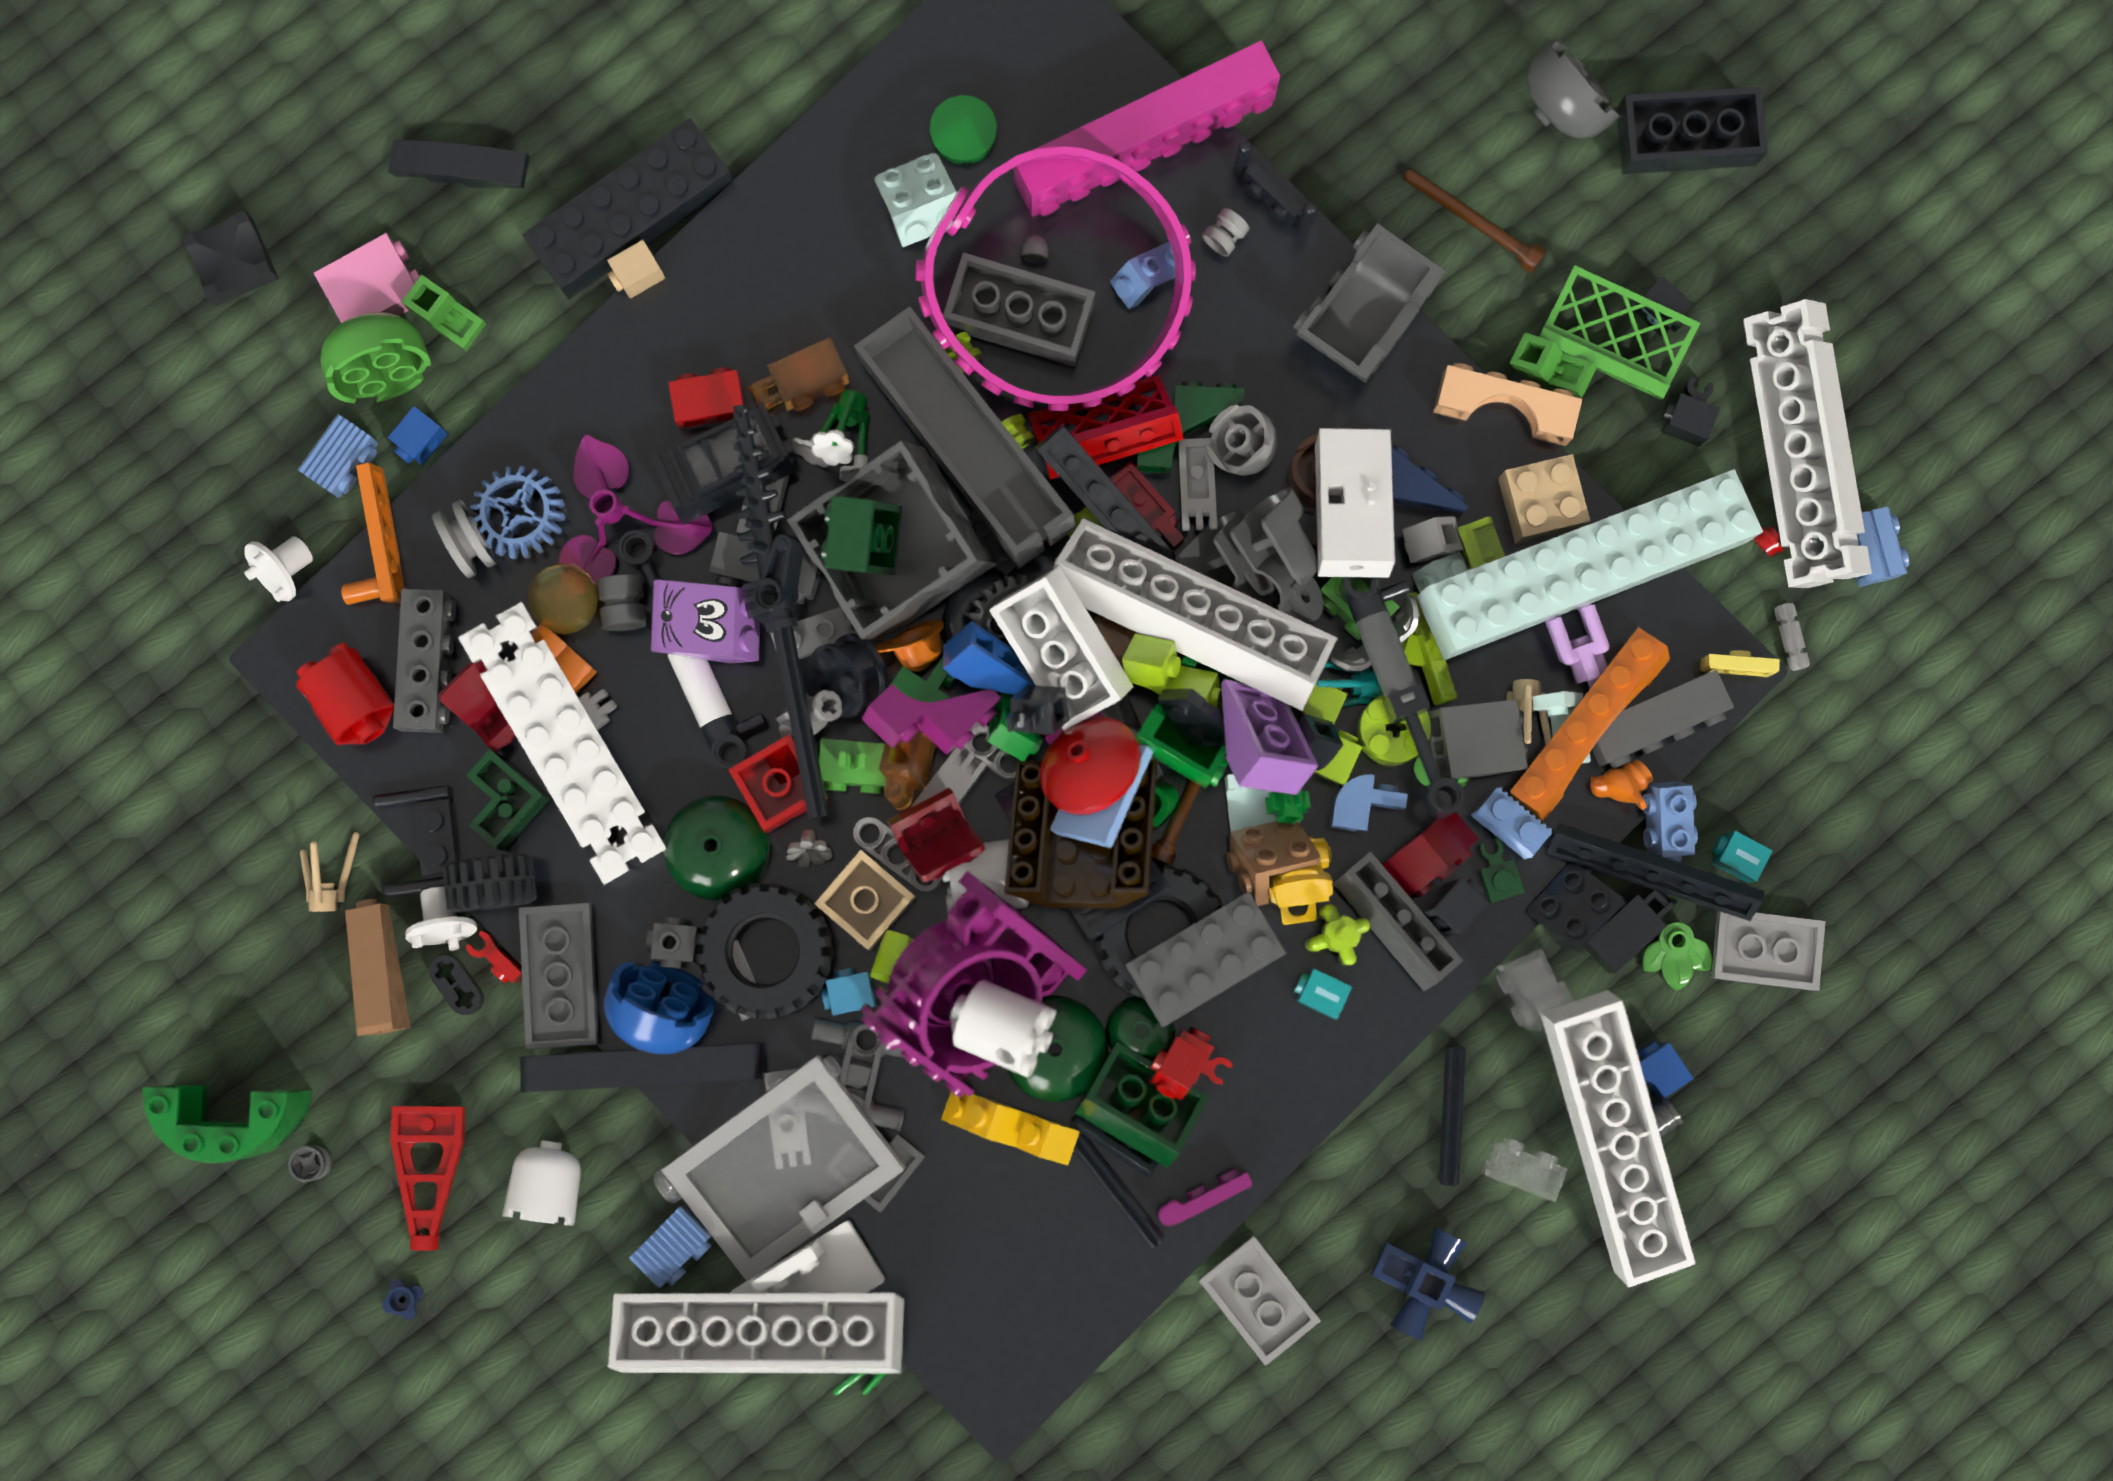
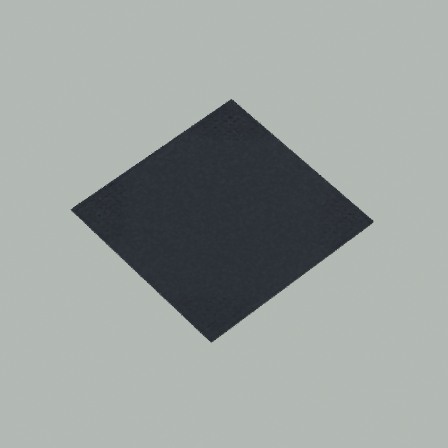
M924 0L653 256L665 277L664 280L632 298H629L624 289L619 292L616 291L390 504L405 588L444 590L452 596L451 600H454L456 603V616L454 621H450L449 633L454 638V650L452 655H448L447 669L451 670L452 679L471 661L458 637L483 623L486 624L489 630L500 625L496 617L497 615L522 602L537 627L544 623L597 671L590 681L578 692V698L587 692L594 696L599 691L605 689L609 696L599 703L600 707L611 700L616 703L617 707L607 714L610 721L601 727L598 732L645 810L643 814L638 816L644 827L652 823L664 843L667 827L676 813L685 805L698 798L721 795L735 798L748 805L730 772L719 767L712 759L708 744L665 653L651 651L653 598L640 570L629 566L619 554V540L628 531H643L656 544L654 532L657 526H651L627 514H624L616 523L604 524L606 544L603 548L611 550L617 558L616 569L612 576L639 575L642 577L644 597L639 600V603L645 606L647 623L645 627L625 631L602 630L599 610L605 605L604 602L598 600L597 589L584 593H569L559 588V556L564 545L570 539L580 535L591 536L599 542L598 526L595 524V520L598 517L590 509V499L583 496L577 490L573 478L575 456L583 437L589 435L599 441L615 446L626 456L629 463L628 478L623 486L610 491L623 502L624 506H628L630 509L651 519L658 520V507L662 502L669 500V497L651 460L650 454L664 452L725 423L680 430L675 423L668 382L676 381V377L679 375L694 373L699 377L710 375V371L713 369L728 367L731 368V371L737 370L741 378L745 405L751 411L759 407L758 404L763 402L768 414L776 412L784 429L778 435L781 440L788 438L792 447L794 438L810 441L812 436L822 428L831 413L833 404L839 402L842 392L845 390H855L862 393L868 400L865 411L870 413L867 423L865 447L868 463L901 440L905 442L913 440L915 445L924 447L931 459H933L934 457L862 366L854 348V345L908 307L913 309L931 334L936 330L930 316L924 317L918 300V297L923 296L921 281L915 280L916 260L923 259L925 247L930 237L902 247L890 212L876 185L875 177L888 169L914 161L921 156L935 153L939 156L956 192L963 185L969 189L968 196L974 186L989 172L1015 156L1032 151L1183 77L1105 0ZM959 95L974 96L985 102L994 113L997 122L996 143L991 152L980 161L963 164L952 163L943 158L933 146L930 135L931 117L936 108L949 98ZM1221 126L1213 130L1212 134L1205 140L1194 143L1192 140L1182 145V148L1174 155L1169 157L1161 155L1152 159L1149 166L1137 172L1159 191L1176 214L1180 224L1186 226L1191 240V244H1188L1191 260H1194L1196 268L1195 280L1191 282L1190 291L1193 302L1189 315L1187 317L1184 316L1179 331H1181V335L1172 350L1167 349L1161 357V366L1149 377L1160 376L1172 405L1175 385H1182L1184 381H1198L1204 387H1216L1217 383L1223 382L1234 383L1237 385V388H1245L1241 406L1250 405L1259 409L1273 421L1277 430L1278 448L1275 457L1267 467L1258 473L1246 476L1237 475L1220 469L1214 463L1217 518L1235 509H1241L1245 516L1256 504L1281 489L1290 487L1288 469L1294 453L1305 439L1318 434L1319 429L1391 430V447L1396 445L1408 453L1410 456L1409 461L1418 468L1421 466L1428 468L1437 476L1436 481L1446 489L1448 487L1455 489L1465 498L1464 503L1469 507L1461 517L1455 516L1458 527L1486 517L1492 518L1505 556L1566 534L1561 533L1515 544L1498 478L1505 470L1569 454L1558 444L1532 438L1531 427L1527 418L1520 410L1506 403L1493 402L1482 405L1466 421L1433 413L1442 373L1447 365L1453 366L1455 363L1466 364L1473 367L1474 372L1486 373L1421 310L1374 374L1371 373L1369 375L1371 377L1366 383L1296 335L1298 330L1293 327L1305 310L1309 312L1320 294L1326 298L1332 289L1328 285L1340 268L1346 271L1353 261L1357 250L1353 248L1354 244L1319 210H1317L1309 235L1300 236L1297 233L1298 226L1294 225L1291 228L1286 222H1278L1269 212L1270 207L1261 199L1256 200L1247 193L1243 183L1244 176L1238 177L1233 172L1238 145L1242 140H1247L1233 126L1229 128ZM1252 145L1249 163L1252 164L1255 161L1304 207L1309 200ZM1013 167L998 176L984 190L973 206L976 212L966 228L960 227L954 236L945 231L937 247L933 266L934 292L942 315L944 314L963 252L1095 291V304L1075 367L970 336L972 346L979 348L983 353L978 362L992 374L1017 388L1037 394H1077L1096 389L1125 374L1139 362L1154 344L1170 310L1174 295L1175 278L1154 287L1138 306L1131 309L1127 308L1110 284V281L1128 260L1169 242V239L1153 209L1134 189L1121 179L1106 187L1100 184L1090 189V193L1078 201L1069 199L1059 204L1060 207L1049 215L1041 216V214L1032 217L1014 182ZM1223 208L1236 212L1245 220L1250 228L1243 238L1236 240L1234 250L1227 257L1214 251L1202 238V234L1207 227L1213 226L1217 222V215ZM1034 234L1041 236L1048 245L1047 261L1031 263L1022 260L1020 255L1024 239ZM952 331L955 336L959 334V332ZM963 372L964 376L1001 422L1016 414H1022L1025 418L1024 425L1027 431H1031L1035 436L1028 413L1048 408V403L1035 402L1033 408L1013 403L1015 396L1003 391L997 396L981 386L984 380L974 372L969 376ZM1143 375V376H1142L1140 379H1138L1137 381L1142 380V379H1145V378H1149V377H1147L1146 375ZM1156 388L1142 392L1140 395L1151 397L1155 393ZM1115 400L1107 405L1118 407L1122 401ZM1132 404L1128 410L1139 412L1143 406ZM1081 410L1074 415L1085 417L1089 411ZM1100 413L1095 420L1106 422L1110 416ZM837 418L829 431L836 430L839 423ZM1051 419L1039 424L1052 427L1056 420ZM859 423L855 426H846L843 432L845 438L854 444L853 457L848 464L838 463L835 466L828 465L824 468L818 464H810L802 456L795 453L797 457L793 458L792 464L796 472L789 475L780 510L785 511L786 517L777 522L776 534L796 536L787 520L826 492L837 489L847 483L839 478L840 468L854 465V456L857 455ZM1068 423L1065 425L1069 432H1072L1077 427ZM1211 424L1189 434L1183 439L1211 438L1212 433L1209 432ZM759 431L753 435L755 446L757 448L762 447L767 457L771 451L762 432ZM1035 437V440L1023 448V451L1074 516L1086 505L1061 477L1050 479L1044 458L1036 449L1038 442ZM735 443L712 453L723 477L735 472L734 468L742 464L738 461V457L741 456L740 451H735L733 448ZM1178 445L1173 453L1171 474L1141 473L1175 511V516L1180 521L1175 528L1185 539L1184 543L1174 550L1176 555L1200 531L1196 530V517H1189L1190 529L1189 531H1182ZM1137 454L1100 464L1099 466L1111 478L1130 461L1136 467ZM708 456L690 464L701 487L718 480ZM935 460L941 475L967 516H969L974 509ZM1575 461L1590 517V522L1585 526L1626 511ZM508 466L513 469L515 475L519 466H525L528 474L533 469H537L541 473L540 479L548 476L552 480L550 487L557 486L560 490V494L555 499H562L565 502L563 508L556 510L566 516L564 521H555V524L562 529V533L556 534L551 532L549 535L555 543L549 545L544 540L541 543L544 552L539 554L534 548H531V557L528 559L522 555L521 550L517 559H511L508 550L503 556H499L495 553V546L492 550L497 564L489 568L477 556L473 558L477 575L467 578L444 545L434 525L432 514L441 510L448 516L451 522L456 520L452 503L461 499L474 517L480 515L470 509V505L480 504L481 502L474 496V492L480 491L484 493L486 488L482 486L481 482L482 480H487L490 484L495 482L492 477V473L495 471L502 477H505V467ZM522 487L508 490L500 498H511ZM535 490L532 496L534 499L532 510L538 516L543 517V500L540 493ZM745 496L707 514L713 525L712 532L694 550L683 555H671L664 552L656 544L658 557L653 567L659 580L719 585L716 583L717 578H713L709 573L718 533L723 532L738 536L736 533L739 523L737 513L742 511ZM1393 505L1395 562L1389 577H1379L1378 587L1382 589L1406 581L1409 584L1410 593L1417 592L1419 594L1420 592L1417 589L1412 574L1431 562L1410 563L1409 555L1404 546L1405 539L1402 529L1434 517H1452V515ZM494 508L492 514L493 524L497 533L501 535L504 529L501 526L504 519L503 513ZM506 508L514 517L516 515H525L531 518L522 508L520 510ZM1209 516L1203 517L1204 528L1209 524ZM527 526L520 531L518 536L514 535L513 538L524 537L532 533L536 527ZM367 527L364 528L296 593L292 600L286 602L230 655V663L419 860L414 813L415 804L378 809L372 803L375 795L449 785L458 860L524 853L532 856L537 894L536 900L517 906L469 911L520 965L519 908L592 903L599 1038L597 1046L603 1052L639 1050L617 1036L610 1027L605 1015L604 999L614 970L619 965L632 961L634 966L649 967L652 961L660 962L659 959H651V952L646 951L647 934L649 930L654 929V923L664 924V917L686 919L685 926L700 927L702 931L704 925L701 923L705 915H709L715 908L713 905L717 901L701 899L683 890L670 875L665 864L663 851L641 863L638 856L626 862L629 871L604 885L590 862V858L596 855V852L591 844L583 848L581 847L516 735L508 745L502 747L497 753L535 784L550 800L505 851L494 849L468 826L492 800L491 797L466 776L490 748L485 745L472 728L451 710L449 723L444 724V733L399 731L393 728V713L384 733L367 744L336 745L314 714L310 702L296 687L297 681L300 679L297 670L310 661L320 662L329 656L328 652L333 647L345 642L349 648H356L360 652L363 662L377 677L395 703L401 603L392 604L376 598L347 605L341 593L342 585L376 577ZM1065 535L1052 546L1047 541L1044 542L1045 551L1021 568H1018L1012 575L1015 583L1018 574L1026 575L1027 582H1029L1032 577L1039 578L1053 570L1055 561L1070 537ZM640 542L633 545L630 551L631 557L638 558L644 555L646 544ZM1312 545L1317 558V546ZM992 567L983 574L996 572V570ZM1685 568L1591 603V605L1595 604L1609 643L1608 651L1603 653L1607 666L1638 627L1668 646L1669 662L1651 685L1646 686L1624 710L1707 674L1700 671L1701 658L1709 654L1729 655V651L1743 650L1750 651L1751 657L1777 659ZM822 570L814 601L805 599L804 604L797 603L795 609L792 610V615L797 618V621L841 607L834 596L831 584ZM1318 570L1313 576L1320 590L1332 578L1318 576ZM999 574L1001 584L1004 586V577ZM737 584V587L742 588V584ZM777 592L774 593V598L776 601L778 597ZM1408 594L1393 599L1400 608L1392 615V622L1396 620L1394 615L1402 609L1404 598ZM949 597L887 639L867 640L873 646H876L894 638L899 633L916 624L930 620L942 621V615ZM1086 609L1124 670L1122 658L1134 634L1139 633ZM1323 609L1317 620L1308 623L1337 637L1331 653H1344L1351 647L1357 650L1364 645L1362 639H1356L1345 629L1344 626L1347 623L1337 614L1333 617ZM1578 609L1560 615L1570 641L1587 635ZM994 617L990 622V628L993 633L1000 630ZM1545 621L1447 659L1448 670L1455 686L1454 689L1457 692V700L1447 704L1434 705L1423 668L1409 664L1417 685L1422 684L1430 704L1427 712L1446 707L1506 701L1507 692L1513 691V681L1520 679L1540 681L1541 693L1545 694L1566 691L1583 693L1584 697L1590 690L1587 681L1576 684L1570 665H1565L1559 661ZM760 622L759 661L729 664L708 660L736 724L759 713H762L767 721L766 726L742 736L749 747L750 757L783 738L779 732L780 724L775 718L787 707L777 652L771 634L767 633L766 628ZM942 630L940 631L942 652L938 659L922 671H911L925 681L928 680L944 656ZM509 641L503 643V651L499 653L500 657L503 660L505 657H508L509 662L515 660L514 652L518 649V645L514 642L511 646ZM1176 651L1177 657H1180L1182 662L1185 655ZM894 653L893 662L885 665L888 674V687L903 667ZM811 656L799 659L805 692L810 697H815L817 693L808 684ZM1779 662V671L1769 677L1718 673L1734 705L1733 709L1724 712L1727 719L1709 727L1706 726L1704 721L1692 726L1695 733L1677 741L1671 735L1661 740L1664 747L1646 755L1643 754L1642 749L1629 754L1632 761L1637 759L1649 769L1653 776V781L1650 784L1673 781L1681 782L1786 676L1787 668ZM1372 665L1369 666L1370 671H1374ZM1324 667L1318 680H1324V678L1350 680L1351 675L1355 673ZM956 679L949 689L943 687L941 691L950 696V698L986 689L971 687L960 679ZM1132 684L1134 687L1127 694L1143 726L1152 709L1154 710L1160 695L1146 687ZM1350 688L1342 689V692L1348 694L1346 700L1357 697V695L1351 694ZM1369 704L1354 705L1341 709L1334 724L1337 732L1341 730L1356 737L1357 720ZM1289 705L1294 715L1299 717L1304 715L1301 710ZM864 707L859 714L853 717H839L834 721H829L825 727L814 735L818 758L820 756L821 738L887 744L862 720L868 707ZM1539 711L1532 712L1531 742L1529 744L1525 743L1528 749V768L1546 746ZM1521 712L1523 716L1521 729L1524 741V712ZM1548 717L1549 726H1550V731H1551V738H1552L1553 735H1552V727H1551V718ZM1389 724L1385 727L1386 731L1392 732L1393 737L1401 731L1400 727H1395V724ZM919 730L908 743L901 740L893 748L890 789L881 788V794L860 793V787L846 786V791L825 790L828 796L826 800L829 815L809 819L808 812L806 811L769 833L771 840L770 858L767 865L768 868L759 883H774L794 889L815 903L858 852L862 850L917 897L889 929L890 931L915 939L926 929L948 920L946 895H948L947 884H950V882H943L942 877V882L935 891L922 892L916 889L863 849L855 841L853 833L856 823L866 817L878 819L890 828L887 820L911 808L954 749L946 755ZM983 734L977 736L973 741L974 749L979 752H986L993 745L986 741V735ZM1040 735L1043 741L1039 750L1034 756L1028 755L1026 760H1043L1045 752L1049 747L1045 739L1046 736ZM734 744L726 746L722 753L723 760L725 762L736 760L739 756V747ZM1361 749L1347 782L1358 776L1375 775L1373 789L1378 790V784L1398 786L1399 793L1408 794L1406 808L1403 810L1370 806L1368 829L1364 833L1328 828L1332 802L1336 793L1342 787L1341 785L1312 773L1302 786V791H1309L1311 808H1307V813H1303L1300 825L1308 837H1313V839L1325 838V841L1331 848V862L1329 867L1323 870L1330 874L1332 883L1369 852L1382 864L1436 819L1427 813L1423 805L1424 793L1428 787L1421 784L1414 774V764L1419 755L1401 765L1384 766L1374 762ZM1591 750L1590 762L1581 764L1563 793V798L1545 821L1541 822V824H1546V829L1551 828L1552 834L1531 858L1524 860L1501 841L1504 848L1502 854L1503 861L1506 862L1514 859L1525 893L1488 903L1460 935L1444 937L1463 961L1440 982L1426 991L1420 988L1371 928L1361 934L1359 943L1356 947H1353L1356 954V962L1352 965H1340L1337 960L1339 952L1331 951L1328 948L1315 952H1310L1306 949V941L1309 938L1320 935L1326 923V920L1319 916V909L1322 906L1333 904L1336 906L1340 917L1346 916L1353 920L1361 919L1360 915L1333 884V894L1329 896V901L1316 903L1317 919L1315 921L1284 925L1281 919L1280 908L1277 904L1272 903L1270 898L1269 904L1258 906L1286 954L1174 1020L1176 1029L1174 1040L1181 1030L1189 1033L1193 1027L1210 1036L1208 1044L1212 1045L1214 1049L1208 1060L1223 1057L1233 1064L1231 1068L1223 1064H1218L1215 1067L1214 1074L1216 1077L1224 1080L1222 1085L1212 1082L1203 1073H1200L1195 1085L1192 1084L1193 1087L1210 1097L1180 1154L1168 1168L1159 1163L1152 1175L1147 1178L1089 1139L1163 1233L1164 1240L1155 1248L1151 1249L1147 1246L1074 1151L1069 1164L1064 1165L1037 1157L1019 1148L983 1138L941 1120L951 1092L944 1084L946 1080L935 1081L922 1069L924 1065L921 1063L915 1067L905 1058L885 1054L880 1059L872 1099H874L875 1104L905 1109L900 1131L874 1126L888 1144L899 1134L922 1152L925 1158L881 1213L863 1199L793 1250H799L849 1220L885 1277V1281L867 1293H895L904 1299L902 1335L904 1354L902 1355L901 1362L997 1462H1005L1540 924L1528 914L1527 908L1570 863L1547 854L1549 844L1558 824L1575 827L1581 831L1620 843L1646 817V814L1635 803L1620 802L1610 797L1600 798L1592 793L1590 777L1604 775L1612 767L1610 763L1600 767ZM1008 755L1002 759L1001 768L1007 773L1016 772L1017 760L1019 759ZM1158 761L1165 779L1160 781L1170 783L1176 789L1180 799L1188 778ZM1229 763L1216 787L1208 784L1207 788L1200 787L1174 844L1176 859L1172 865L1175 868L1189 870L1201 880L1204 879L1211 885L1210 888L1213 892L1219 895L1223 902V907L1244 895L1239 885V879L1235 873H1230L1226 864V853L1230 852V825L1224 778L1227 775L1233 774ZM989 768L985 770L960 804L966 821L983 843L1009 839L1011 821L994 795L1015 782L1002 779ZM1527 769L1513 773L1469 779L1468 783L1463 787L1464 802L1456 812L1479 839L1469 848L1473 854L1457 866L1458 868L1443 881L1438 877L1433 879L1432 882L1435 886L1422 897L1418 898L1415 894L1410 897L1420 910L1445 883L1463 878L1467 881L1470 878L1485 891L1478 870L1487 868L1488 865L1486 860L1480 856L1478 845L1484 843L1486 852L1494 854L1496 852L1494 839L1498 837L1473 818L1471 813L1489 791L1502 787V792H1507L1508 797H1512L1510 791ZM1645 790L1641 791V796L1643 797ZM1436 791L1435 797L1437 802L1441 806H1451L1450 795L1446 791ZM1172 815L1166 823L1156 828L1153 826L1152 844H1155L1157 840H1161ZM867 825L861 832V838L865 843H874L880 836L879 828L876 825ZM618 826L611 827V835L608 837V840L611 843H614L616 840L617 845L624 843L623 836L627 833L625 828L621 827L618 830ZM804 830H814L816 832V841L822 840L826 842L827 848H831L832 858L825 860L823 865H815L810 861L808 868H799L797 866L798 860L789 861L786 859L788 845L800 842ZM715 839L708 840V852H714L718 847V843ZM898 845L890 850L889 859L891 863L899 865L906 861ZM1581 866V867H1583L1585 870H1587L1589 873L1593 870V869H1590V868ZM917 875L918 883L923 886L931 885L935 881L923 882ZM1485 893L1482 897H1484L1488 901L1487 895ZM1154 900L1135 912L1131 917L1128 926L1129 944L1135 955L1140 957L1192 926L1193 922L1188 913L1178 904L1167 900ZM1029 902L1027 908L1017 909L1049 934L1087 969L1079 981L1068 974L1052 994L1047 996H1065L1080 1001L1096 1014L1105 1030L1108 1016L1115 1005L1128 997L1136 995L1122 989L1108 976L1097 956L1094 939L1092 941L1088 939L1069 908H1047ZM1308 904L1290 906L1288 910L1294 915H1300L1306 911ZM822 911L828 926L831 927L833 934L832 943L833 947H835V957L832 958L831 964L832 971L830 977L826 980L834 979L833 972L854 968L855 974L871 973L882 939L869 951ZM755 919L747 923L735 938V941L738 940L757 984L768 985L783 980L791 973L797 963L799 947L796 936L788 925L778 919ZM674 937L669 942L671 949L676 945ZM986 958L992 966L991 959ZM681 962L680 969L701 980L700 975L702 972L699 965H696L695 962ZM1310 969H1316L1352 987L1338 1019L1330 1018L1296 1001L1298 993L1294 992V988L1302 972L1308 974ZM871 978L874 994L879 986L888 991V983ZM826 981L823 985V989L827 988ZM666 982L659 1001L664 997H668L673 983ZM702 984L701 989L708 996H712L709 987ZM822 991L804 1008L790 1015L769 1019L748 1018L742 1021L739 1013L730 1011L723 1003L715 1000V1009L704 1035L691 1047L763 1043L765 1073L798 1069L807 1061H811L818 1056L827 1071L837 1080L844 1049H842V1045L811 1039L815 1018L847 1024L851 1020L863 1022L861 1018L865 1014L858 1010L833 1015L832 1009H825ZM875 994L877 1007L873 1008L877 1010L883 1002ZM928 1016L927 1020L937 1022ZM864 1029L857 1034L856 1043L859 1048L868 1049L873 1046L875 1036L871 1030ZM1056 1042L1051 1043L1048 1048L1049 1054L1054 1057L1059 1056L1062 1053V1046ZM1108 1045V1054H1109V1052L1111 1051V1048H1110L1109 1045ZM997 1064L985 1069L989 1073L985 1080L979 1078L974 1073H971L966 1079L975 1089L974 1093L1060 1123L1072 1129L1074 1128L1070 1125V1122L1074 1116L1080 1117L1075 1112L1086 1095L1084 1093L1075 1099L1065 1102H1046L1035 1099L1019 1089L1010 1078L1006 1068ZM765 1079L637 1086L692 1145L766 1092ZM814 1081L804 1088L822 1092ZM806 1111L812 1164L805 1165L803 1151H797L798 1166L791 1167L789 1153H783L785 1159L784 1168L777 1169L770 1116L768 1114L707 1158V1160L781 1236L804 1220L798 1213L800 1209L814 1199H817L823 1206L848 1188L825 1169L847 1140H850L873 1159L849 1126L830 1122L829 1119H826V1115ZM1237 1168L1239 1173L1246 1170L1253 1183L1251 1187L1178 1224L1174 1223V1226H1165L1159 1221L1158 1210H1160V1206L1162 1207L1163 1204H1167L1172 1199L1181 1202L1187 1200L1186 1193L1200 1185L1205 1184L1207 1189L1220 1183L1217 1177L1229 1170Z

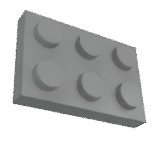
M1717 911L1711 978L1819 991L1826 921L1755 913L1750 922Z
M1254 1235L1198 1279L1265 1366L1321 1321Z

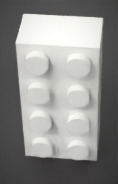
M1060 566L1006 596L989 609L1035 685L1065 687L1070 720L1062 726L1063 730L1121 700L1134 687Z

